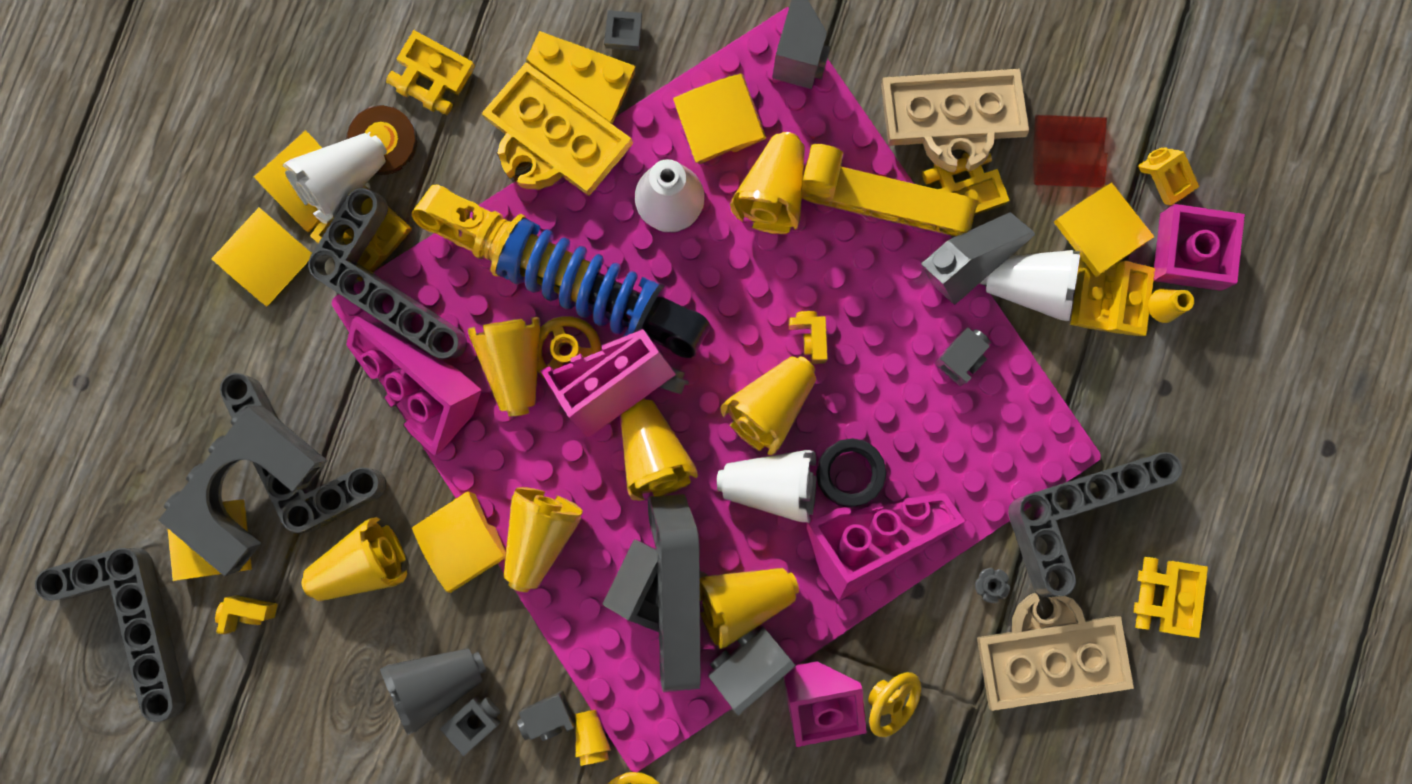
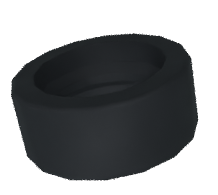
M854 438L840 440L827 448L818 461L816 470L818 486L825 497L837 505L846 507L864 505L876 498L884 487L886 478L884 459L877 448L866 441ZM842 453H859L871 465V481L866 489L859 493H843L831 481V464Z

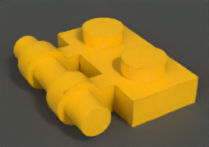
M413 30L396 58L399 64L407 67L402 76L391 71L387 76L386 83L395 87L397 93L405 97L412 96L423 102V107L432 112L437 110L448 115L453 107V103L445 100L443 94L447 89L459 95L473 72L475 65L469 59ZM419 75L433 82L429 90L416 84Z
M964 153L962 155L963 158L957 159L955 173L946 171L935 164L934 168L922 172L926 185L938 181L942 186L939 190L968 196L977 200L975 215L1003 206L1010 201L998 169L986 173L983 171L981 165L992 162L991 154L988 155L983 164L969 172L966 168L969 159L968 153ZM964 171L970 174L971 178L958 183L954 182L953 175Z
M1144 557L1142 571L1138 570L1137 581H1140L1141 584L1138 603L1134 602L1133 613H1137L1135 628L1150 630L1151 617L1156 616L1161 617L1160 632L1199 638L1208 567L1168 561L1166 574L1157 573L1159 559ZM1156 584L1165 585L1162 606L1153 605Z

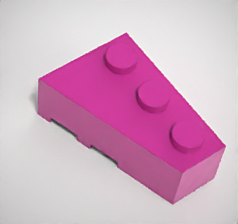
M643 329L602 345V351L585 358L580 354L572 357L571 363L554 370L550 366L540 370L567 416L587 438L676 375Z

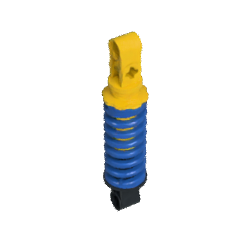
M432 185L411 213L415 223L422 229L440 235L454 244L472 251L473 256L479 259L485 257V259L492 262L490 269L492 275L504 277L514 284L525 282L528 291L535 293L542 290L543 297L548 301H554L559 298L560 306L566 310L576 306V312L582 318H587L593 314V320L598 326H605L610 322L611 331L616 335L624 333L623 337L643 329L653 342L671 350L680 357L693 358L710 329L709 321L702 314L664 298L666 285L658 284L642 277L639 286L643 289L640 293L633 289L638 279L636 272L630 271L623 284L616 281L621 271V266L618 263H612L606 275L600 273L604 263L602 255L596 254L590 262L585 259L587 255L586 247L579 246L574 253L568 251L570 248L569 239L561 238L555 245L552 243L553 232L549 229H545L540 236H537L541 226L527 219L523 214L517 215L512 222L503 219L501 213L497 211L490 212L478 204L452 193L441 185Z

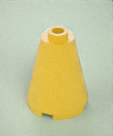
M782 132L772 136L732 198L730 204L731 212L742 222L744 216L754 221L752 228L772 234L789 233L791 227L794 226V229H796L799 225L805 146L797 135L791 132Z
M539 317L531 318L532 325H526L523 319L483 325L484 332L476 333L475 327L468 328L470 340L500 411H507L509 417L528 414L529 407L534 406L536 403L540 339Z
M789 357L728 398L720 406L723 417L729 413L734 420L730 427L744 441L759 451L765 446L769 448L768 454L773 455L781 447L816 382L815 368L803 357Z
M644 397L620 415L627 491L632 500H644V493L653 492L654 496H664L673 493L691 483L690 475L695 478L698 477L696 466L654 401L645 400Z
M518 487L514 495H512L504 578L509 581V587L520 592H529L530 589L538 588L579 524L582 515V509L575 503L558 495L555 500L545 497L546 491L528 487Z
M377 517L365 520L304 570L301 583L306 595L313 597L317 601H324L394 587L403 583L407 577V570L401 572L400 563L405 561L406 558L393 530L388 525L381 527L377 524L381 520Z
M784 568L704 576L699 578L700 601L703 600L704 612L700 614L713 643L716 646L720 645L719 648L722 649L794 603L796 600L795 594L799 593L798 582L792 572L787 573Z

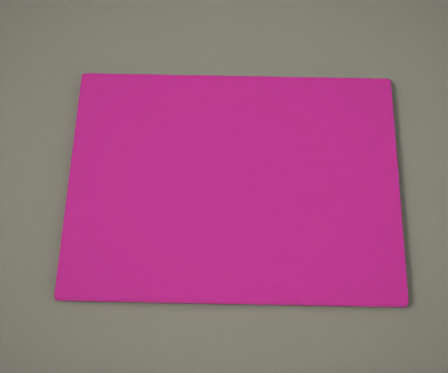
M787 7L616 116L612 125L632 139L633 145L590 196L562 177L553 185L539 190L525 189L520 187L517 182H513L480 203L479 206L490 212L497 211L503 215V219L511 222L517 215H525L527 219L541 226L537 236H540L545 229H549L553 232V244L556 245L564 237L569 239L570 248L568 251L574 253L579 246L586 247L587 255L585 259L590 262L596 254L602 255L604 263L600 273L606 275L612 263L620 264L621 271L616 281L622 284L630 271L636 272L638 279L633 289L640 293L643 289L639 286L642 277L658 284L662 283L667 286L664 298L702 314L709 321L710 329L693 358L680 357L671 350L653 342L670 367L685 372L683 379L688 380L689 385L685 384L682 394L658 387L647 395L645 400L654 401L693 461L698 473L697 478L689 476L691 481L689 485L667 495L685 494L698 531L699 570L708 574L707 576L784 568L787 573L792 572L799 586V593L795 594V602L756 627V630L764 626L791 658L793 663L797 665L1009 522L1008 510L1013 500L1070 481L1098 462L1101 454L990 293L986 292L985 285L979 283L955 305L932 285L921 263L946 241L952 239L950 235L812 203L803 198L801 199L799 225L796 229H794V226L791 227L789 233L772 234L752 228L754 221L744 216L742 222L731 212L730 204L734 194L772 136L782 132H791L797 135L805 146L803 177L811 146L813 144H823L843 151L841 167L913 183L828 58L822 80L815 78L812 89L772 78L775 55L789 7ZM742 73L766 139L738 152L729 151L707 162L698 164L694 160L673 98L708 83ZM662 160H674L690 169L699 178L704 189V206L700 215L690 227L679 232H661L641 219L635 204V191L639 180L651 167ZM434 233L373 272L460 329L467 339V347L461 356L438 359L457 368L481 389L474 414L436 456L423 445L422 447L455 498H458L467 491L476 494L487 524L496 528L505 552L507 548L511 499L516 488L528 487L546 491L545 497L555 500L558 495L575 503L582 509L579 524L538 588L530 589L529 592L517 590L515 592L591 710H597V716L603 729L629 769L633 772H638L732 709L709 678L708 673L713 669L710 663L725 650L731 654L740 646V643L735 641L722 649L719 648L720 645L716 646L710 638L700 614V689L673 692L662 691L659 632L631 622L602 605L633 540L636 539L656 549L648 516V497L654 496L653 492L644 493V500L637 501L632 500L627 491L620 416L587 438L567 416L546 379L537 371L535 405L529 407L528 414L509 417L508 412L500 411L470 340L468 328L475 327L476 333L484 332L483 325L516 319H523L526 325H532L531 318L539 317L541 328L546 322L554 318L572 316L586 321L594 328L599 336L601 346L622 338L624 333L619 335L613 333L610 328V322L605 326H598L593 320V314L587 318L580 317L576 312V306L572 309H564L559 304V298L554 301L546 300L542 295V290L535 293L528 291L525 282L514 284L504 277L492 275L490 271L492 262L485 259V257L479 259L473 256L472 251L460 247ZM364 280L354 284L355 292L360 294L365 287ZM340 294L332 299V307L348 331H350L352 319L360 317L427 352ZM391 295L386 296L382 303V307L387 314L394 308V299ZM801 311H816L817 317L826 316L827 361L823 364H812L815 368L816 382L781 447L773 455L803 450H813L815 452L816 466L809 465V472H813V476H816L813 515L808 514L810 520L813 521L838 508L846 507L837 505L825 497L818 486L816 470L818 461L827 448L840 440L854 438L866 441L877 448L885 462L886 478L884 487L876 498L864 505L850 507V510L869 507L872 503L882 502V505L903 502L906 498L945 493L966 521L964 525L873 583L841 600L837 599L819 571L806 527L808 523H801L726 500L723 497V492L717 490L718 471L724 470L727 463L773 456L768 454L769 448L764 446L759 451L744 441L730 427L734 420L729 413L723 417L720 406L732 395L789 357H803L811 363V355H804V334H810V329L789 330V319L796 317V313ZM420 314L415 315L411 322V326L416 333L420 332L424 326V320ZM563 327L565 334L573 336L580 347L591 348L587 336L582 331L574 327ZM966 328H970L972 331L977 329L991 341L989 348L983 353L987 360L974 374L967 371L966 373L972 378L966 384L959 386L938 368L934 362ZM553 331L545 338L542 346V357L546 365L554 358L550 352V344L555 338ZM446 333L441 338V347L445 352H449L454 345V340L449 333ZM565 344L560 348V354L563 356H567L572 352V346L569 344ZM842 453L831 464V481L843 493H859L866 489L871 481V465L859 453ZM1026 502L1024 506V511L1030 508L1032 505ZM505 559L498 563L503 573L505 568ZM703 600L700 601V613L704 612Z

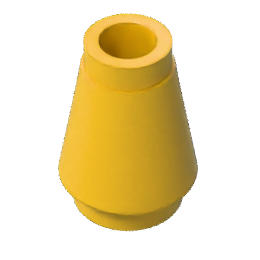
M1158 289L1149 298V314L1158 322H1172L1193 307L1194 297L1187 290Z
M597 710L575 714V758L579 757L581 766L608 761V751L611 749L600 719L597 716Z

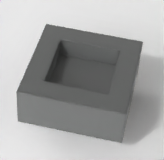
M608 10L605 48L639 51L642 13Z

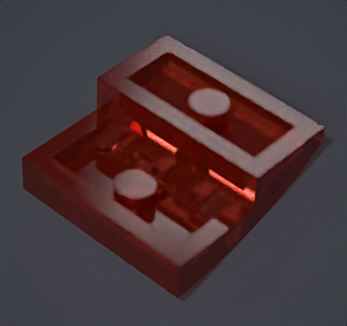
M1035 115L1033 145L1034 185L1105 187L1108 153H1104L1107 117Z

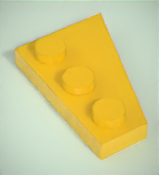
M539 31L526 58L529 65L611 124L615 120L635 74L634 65Z

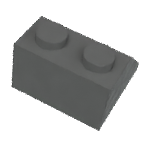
M791 0L775 55L772 78L812 89L815 78L822 80L830 46L824 45L827 31L809 0Z
M634 539L602 605L631 622L659 632L657 550ZM699 570V578L708 575Z
M764 626L759 630L755 628L737 641L740 643V646L731 654L725 650L710 663L713 669L708 673L709 678L737 715H740L795 667L791 658Z

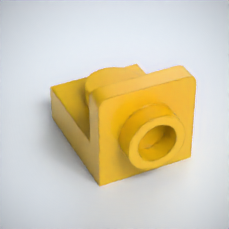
M1166 147L1159 148L1148 155V159L1138 165L1141 173L1152 176L1164 204L1172 206L1199 188V184L1184 151L1168 149Z
M816 311L797 312L796 317L789 319V330L810 329V334H804V355H811V364L825 363L827 361L826 316L817 317Z
M239 595L225 597L224 601L219 604L215 614V622L218 623L217 633L225 635L235 632L239 616V622L261 625L262 621L275 618L278 604Z

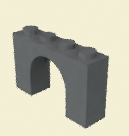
M263 406L244 407L235 414L230 422L233 425L225 436H220L212 443L208 449L210 453L203 464H198L189 472L186 477L188 483L181 492L174 493L164 504L166 511L158 520L224 576L240 571L262 544L235 522L223 505L222 484L228 471L242 460L253 461L264 467L293 492L305 489L328 461Z

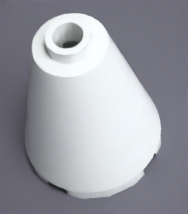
M363 133L290 159L283 164V167L288 169L285 175L305 205L309 203L315 206L318 210L313 215L322 223L327 224L334 219L348 195L355 189L363 188L385 164L384 155L387 153V150L377 136L370 137L368 134Z
M662 160L651 167L639 180L635 191V204L641 219L661 232H679L690 227L700 215L704 206V189L699 178L690 169L674 160Z
M1068 250L1013 255L980 284L987 285V293L1059 320L1069 321L1080 251Z
M803 450L727 463L724 470L718 471L717 490L723 492V497L726 500L801 523H809L811 520L808 514L813 515L816 494V476H813V472H809V465L816 466L815 452L813 450Z

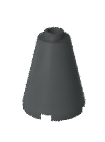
M469 648L388 664L380 668L388 692L391 695L407 735L418 731L483 681L480 674L487 672L479 652L471 654Z

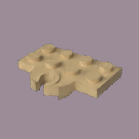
M1020 69L882 78L881 88L888 146L923 144L926 154L932 162L946 171L955 173L957 168V159L952 155L953 150L961 149L968 153L969 159L966 168L969 172L986 161L994 145V139L1026 137L1029 132Z
M1032 593L1018 604L1014 612L1012 632L977 637L989 709L994 711L1134 689L1121 616L1085 620L1082 609L1074 599L1067 596L1048 597L1053 604L1054 610L1049 618L1041 619L1037 614V605L1040 601L1038 594Z

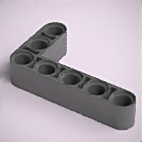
M365 188L353 190L344 201L310 256L308 269L311 275L433 356L438 358H457L461 356L467 347V339L460 329L357 263L385 219L388 212V204L386 199L378 193ZM367 198H371L373 208L368 214L364 215L362 204ZM351 227L354 231V238L350 244L346 245L343 241V235ZM332 257L335 261V269L328 275L325 271V263ZM361 276L365 281V287L360 294H357L354 290V282ZM391 295L394 299V308L387 314L382 307V303L386 296ZM420 314L423 317L424 326L420 332L416 333L411 326V322L415 315ZM446 333H449L454 340V345L449 352H445L441 347V338Z
M241 373L229 374L222 380L220 394L231 418L242 408L263 406L277 418L258 380ZM245 382L247 384V393L243 398L238 399L236 388L239 384ZM253 462L282 524L291 532L308 533L315 531L378 499L386 490V480L381 472L375 469L360 467L313 491L309 484L305 489L290 491L288 494H284L281 490V482L264 467ZM369 474L373 478L374 484L372 490L364 494L360 490L359 484L361 478ZM333 491H337L341 496V504L335 510L331 509L328 505V497ZM301 507L306 508L309 514L308 521L303 526H300L296 521V513Z
M1169 452L1158 453L1013 500L1008 510L1009 519L1034 590L1040 596L1048 598L1066 596L1075 588V574L1056 520L1176 482L1182 473V464L1178 457ZM1156 462L1163 468L1162 478L1155 471ZM1124 472L1131 478L1132 484L1130 488L1125 486L1123 482ZM1092 482L1099 488L1100 495L1098 499L1093 497L1090 492ZM1059 492L1067 498L1068 504L1066 509H1062L1057 503ZM1026 502L1030 503L1035 509L1033 520L1028 519L1024 513ZM1038 537L1043 538L1047 544V550L1044 555L1039 553L1036 548ZM1051 571L1059 579V585L1056 590L1051 588L1048 583Z
M685 494L648 497V516L658 561L659 654L662 691L673 692L700 689V582L697 527Z
M117 548L42 571L35 580V590L39 597L47 601L72 599L106 588L111 589L142 716L151 722H161L179 715L186 705V696L150 554L142 548ZM128 555L134 561V566L130 573L124 567V562ZM93 566L98 569V578L95 582L90 578V570ZM58 576L63 580V588L60 592L55 586ZM136 590L142 595V603L139 607L133 602V594ZM144 625H147L151 631V637L148 642L141 636V630ZM152 660H155L160 668L157 677L152 675L150 671ZM160 695H163L168 701L166 712L162 711L158 705Z

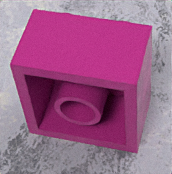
M1173 204L1160 213L1154 262V281L1218 291L1237 284L1245 214Z

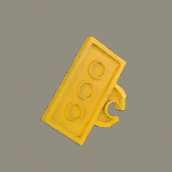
M525 63L482 112L485 120L505 134L499 144L498 155L502 168L510 179L515 176L516 168L520 163L530 162L533 164L532 169L527 174L520 175L517 180L518 185L525 189L539 190L553 185L560 178L564 177L590 196L633 145L632 139L528 63Z

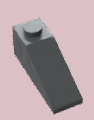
M1010 212L967 233L949 239L922 262L921 265L932 285L955 305L1035 234L1034 231Z

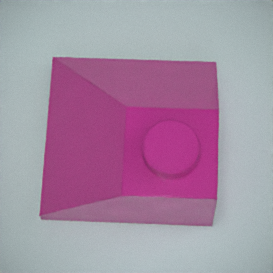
M819 662L797 664L783 676L796 747L867 733L863 690L860 682Z

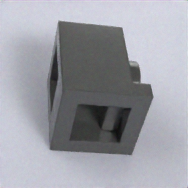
M966 328L934 364L959 386H962L972 378L966 372L969 371L974 374L987 360L983 353L989 348L991 341L981 331L977 329L972 331L970 328Z
M563 690L523 708L519 712L521 719L517 720L520 733L525 741L528 739L532 740L540 736L542 741H545L562 732L560 726L564 725L566 731H569L576 725V720Z
M477 695L446 722L440 730L458 751L465 756L501 723L497 718L500 711L489 698L486 697L481 700ZM471 715H477L482 720L480 727H473L471 725Z

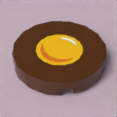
M385 105L368 107L357 114L349 125L346 140L366 133L370 137L377 136L387 150V153L384 155L386 162L375 174L387 175L396 173L403 169L402 167L408 161L410 162L415 155L418 143L416 130L408 117L394 107Z

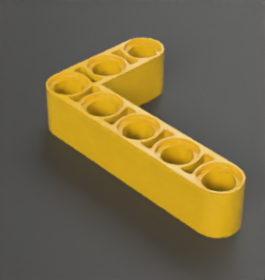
M813 144L811 146L802 181V198L804 200L951 236H958L971 230L978 203L977 200L956 193L841 167L843 151L823 144Z

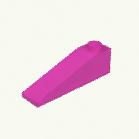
M360 317L352 319L346 343L347 347L371 379L378 378L387 392L385 399L391 407L397 405L406 417L407 421L404 423V426L409 433L436 456L473 416L481 389L457 368Z
M945 493L906 498L903 502L882 505V502L872 503L869 507L851 510L850 507L838 508L809 522L806 527L819 571L837 599L841 600L873 583L958 529L966 521Z

